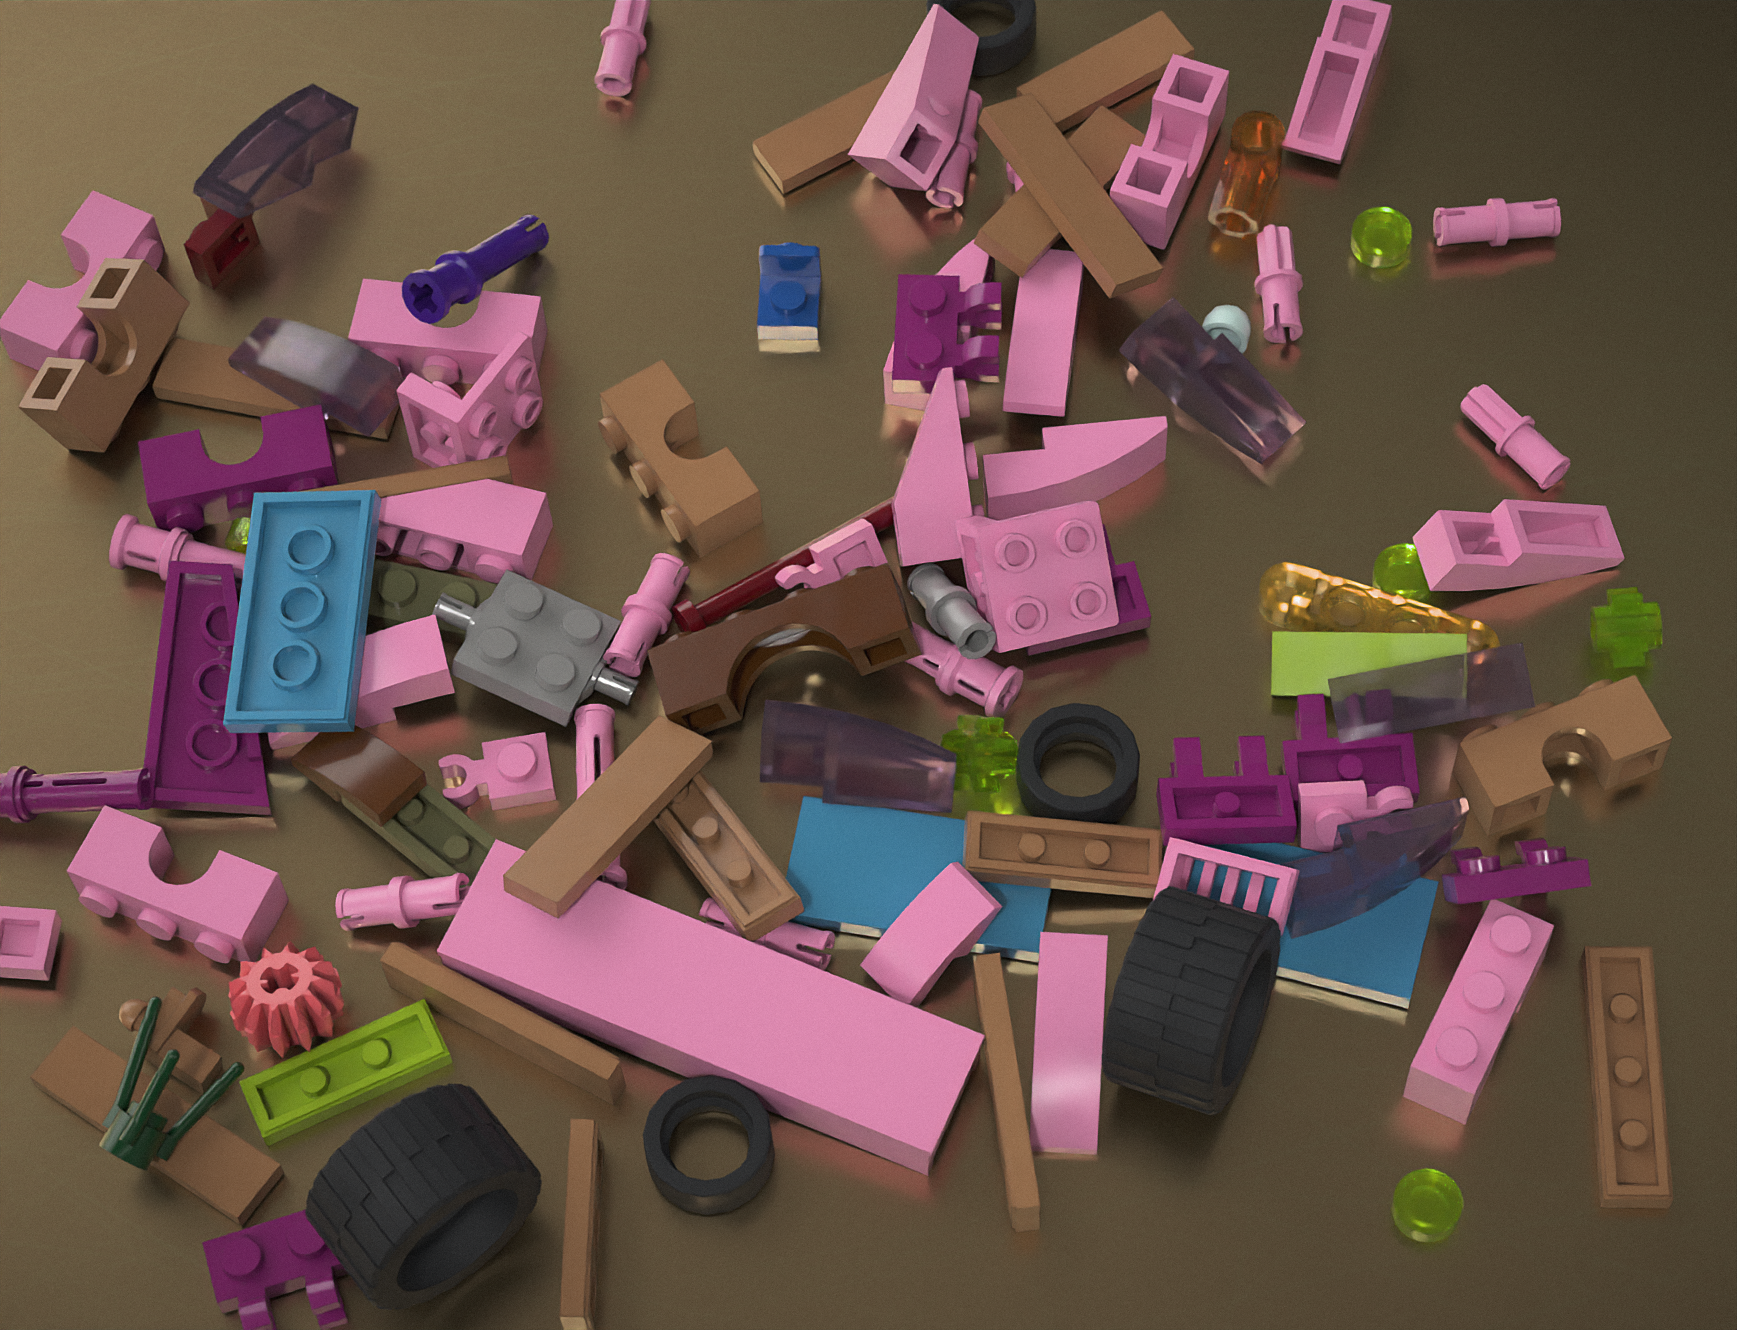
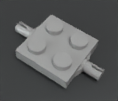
M506 569L491 597L482 602L477 608L454 599L443 592L433 610L432 615H436V618L466 631L464 643L453 660L451 675L567 727L579 703L588 698L594 690L629 706L639 686V681H635L605 667L607 661L603 660V655L610 647L619 629L620 620Z

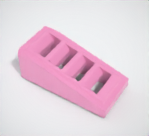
M1172 837L1169 838L1153 900L1161 890L1169 886L1187 891L1195 860L1205 862L1196 894L1208 898L1211 895L1218 865L1228 868L1219 901L1230 905L1234 903L1241 872L1252 873L1243 909L1255 913L1265 877L1277 879L1268 917L1274 918L1277 921L1280 934L1283 936L1299 870Z

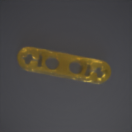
M1283 562L1275 564L1268 568L1260 579L1257 602L1260 613L1267 621L1277 626L1296 632L1391 633L1390 629L1398 622L1410 621L1420 625L1425 633L1467 634V643L1478 646L1477 654L1473 657V660L1467 661V685L1482 683L1495 670L1500 642L1492 628L1478 620L1297 563ZM1285 586L1296 589V596H1292L1288 603L1277 600L1278 593H1282ZM1315 594L1322 595L1319 614L1310 612L1311 605H1314ZM1350 602L1358 605L1363 610L1365 617L1358 624L1342 625L1331 617L1329 611L1337 603Z

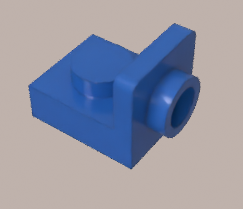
M792 242L760 246L759 266L761 276L757 318L758 339L818 340L822 290L820 249L817 246H803Z

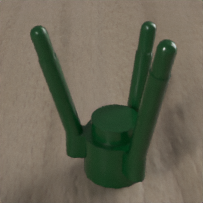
M157 996L149 1000L114 1104L102 1123L108 1130L99 1144L114 1156L144 1171L148 1170L155 1156L168 1161L178 1142L244 1072L243 1063L235 1062L181 1118L167 1132H164L163 1129L169 1119L153 1109L180 1058V1054L176 1049H170L166 1053L141 1101L132 1100L131 1102L162 1006V1000Z

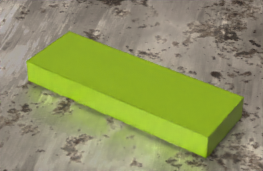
M1272 631V697L1324 694V697L1361 698L1362 691L1388 690L1389 698L1466 699L1467 634Z
M422 999L310 1049V1052L306 1051L239 1081V1084L266 1145L269 1146L453 1062L425 999Z

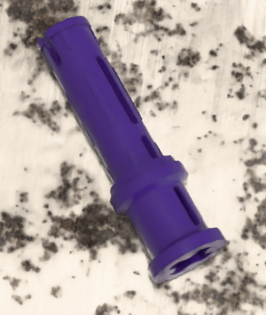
M530 214L524 215L512 225L466 252L448 251L436 260L435 266L431 269L413 271L404 279L401 287L402 298L407 309L421 322L432 324L439 322L448 315L450 307L456 303L462 305L472 302L480 295L485 282L533 253L540 252L547 246L549 233L545 224L541 223L528 232L525 229L534 225L539 218Z

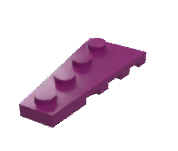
M169 561L143 765V768H147L148 773H151L154 781V800L150 808L272 815L259 733H230L223 725L239 609L237 585L232 564Z

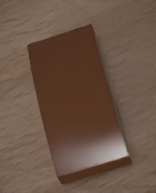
M356 725L354 732L318 733L291 758L292 765L334 800L339 802L342 799V795L380 827L389 821L427 785L425 772L394 748Z

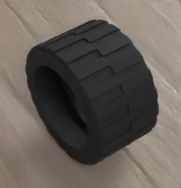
M1173 886L1161 890L1149 904L1136 928L1114 988L1102 1043V1066L1107 1080L1211 1116L1221 1112L1224 1106L1231 1100L1242 1079L1259 1037L1269 1005L1280 954L1281 934L1277 921L1274 918Z
M448 1083L445 1086L436 1085L428 1087L424 1091L413 1093L401 1099L400 1102L387 1107L375 1115L367 1124L356 1130L330 1156L326 1165L317 1174L313 1187L308 1193L305 1213L307 1220L373 1306L384 1310H392L393 1308L405 1309L418 1303H424L433 1299L438 1294L450 1290L463 1279L479 1270L491 1257L497 1254L512 1236L520 1230L528 1215L532 1213L537 1203V1196L541 1190V1174L473 1088L463 1086V1084Z

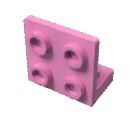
M521 331L516 332L463 399L448 385L440 381L430 383L413 373H410L396 390L413 457L433 468L505 456L508 445L521 428L527 429L536 421L543 406L531 337Z
M1088 500L1000 521L981 515L955 520L968 592L976 601L977 612L993 627L991 631H994L996 634L992 650L1002 653L1118 624L1117 605L1100 508L1097 502Z

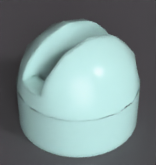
M1217 306L1204 319L1199 334L1200 343L1208 353L1216 357L1225 359L1236 358L1246 350L1251 335V322L1247 314L1238 306Z

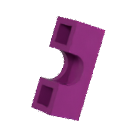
M322 405L261 416L262 444L251 458L238 464H220L210 459L199 429L139 441L147 504L156 527L170 532L173 528L179 527L186 529L188 533H192L203 526L226 521H250L254 493L299 492L339 485L332 439Z

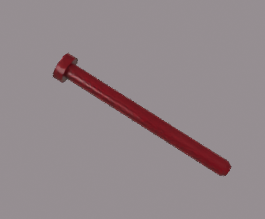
M894 496L696 605H693L688 599L672 607V614L680 632H697L706 629V627L781 587L775 580V576L779 571L791 565H801L806 568L814 564L809 546L863 518L872 524L876 534L892 526L894 520L891 504Z

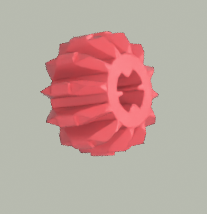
M290 941L282 952L272 954L263 947L261 960L258 962H240V978L229 982L230 991L228 996L232 1007L230 1015L237 1031H240L242 1037L248 1038L249 1043L254 1046L257 1052L273 1046V1049L283 1058L290 1047L295 1045H301L310 1052L312 1038L314 1036L332 1037L333 1020L344 1016V1001L340 991L342 984L336 968H333L331 961H324V957L319 954L315 946L299 952V949Z

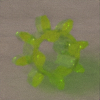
M1638 587L1607 589V604L1591 606L1590 635L1593 651L1595 654L1609 653V661L1613 662L1614 668L1645 666L1644 652L1661 649L1662 621L1658 602H1643V595L1638 593Z
M980 715L957 716L958 729L951 730L942 735L939 746L941 769L948 776L955 778L953 785L955 791H974L975 793L1000 792L999 779L1006 778L1016 772L1017 739H1014L1010 733L1002 730L1004 726V719L1002 717H982Z

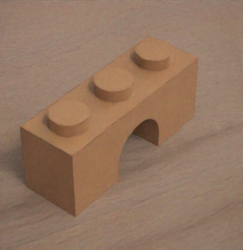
M105 258L77 305V308L92 321L97 331L98 350L93 362L90 364L85 359L47 357L18 408L66 449L105 452L109 444L119 435L122 421L137 395L148 384L150 372L166 344L176 335L179 321L190 302L145 260Z
M663 359L599 394L604 419L598 421V427L606 444L613 453L617 454L623 451L632 463L629 469L637 487L646 498L652 495L656 496L664 508L661 510L663 520L676 541L682 542L686 539L699 558L763 523L760 491L727 446L701 459H685L674 454V451L679 446L698 436L699 431L695 402Z
M1636 675L1617 682H1613L1611 679H1604L1591 684L1578 697L1558 705H1555L1554 702H1544L1529 709L1519 720L1497 728L1496 725L1489 724L1473 730L1459 743L1452 773L1488 837L1546 814L1554 783L1543 765L1545 762L1559 757L1577 759L1591 768L1605 791L1662 768L1672 737Z

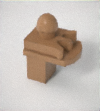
M172 987L162 1001L156 1027L145 1059L159 1069L166 1053L170 1049H176L180 1054V1058L171 1074L203 1094L222 1070V1057L186 1033L201 1014L207 994L195 987L185 995L175 987ZM131 999L122 1004L119 1010V1018L122 1024L131 1032L135 1030L138 1032L148 1002L140 999Z

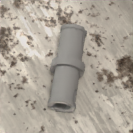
M925 563L913 570L908 578L907 587L910 591L912 590L910 592L912 597L918 600L925 608L926 620L937 633L948 636L957 646L960 654L967 659H978L990 652L995 644L996 634L994 631H991L993 627L977 612L976 601L971 594L961 586H954L944 574L943 569L937 564Z

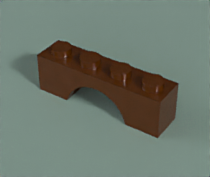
M888 562L876 567L863 566L847 573L843 579L816 589L803 588L793 591L783 601L758 610L735 612L722 623L697 632L687 631L675 634L668 638L664 644L647 650L668 720L699 735L742 720L745 700L754 681L768 666L787 655L803 651L831 653L850 663L861 676L922 655L902 591Z

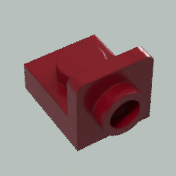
M206 181L197 191L207 220L200 222L193 229L189 239L183 245L195 278L214 290L260 243L252 219L254 212L250 204L233 190L224 192Z

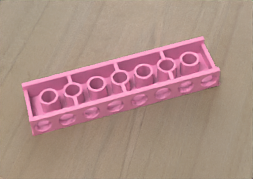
M495 840L437 949V955L441 956L443 966L544 1019L690 1079L712 1075L735 1080L755 1093L768 1111L928 1176L933 1165L935 1153L973 1070H976L980 1061L981 1046L985 1040V1035L597 879L557 919L504 891L503 875L526 851L500 840Z

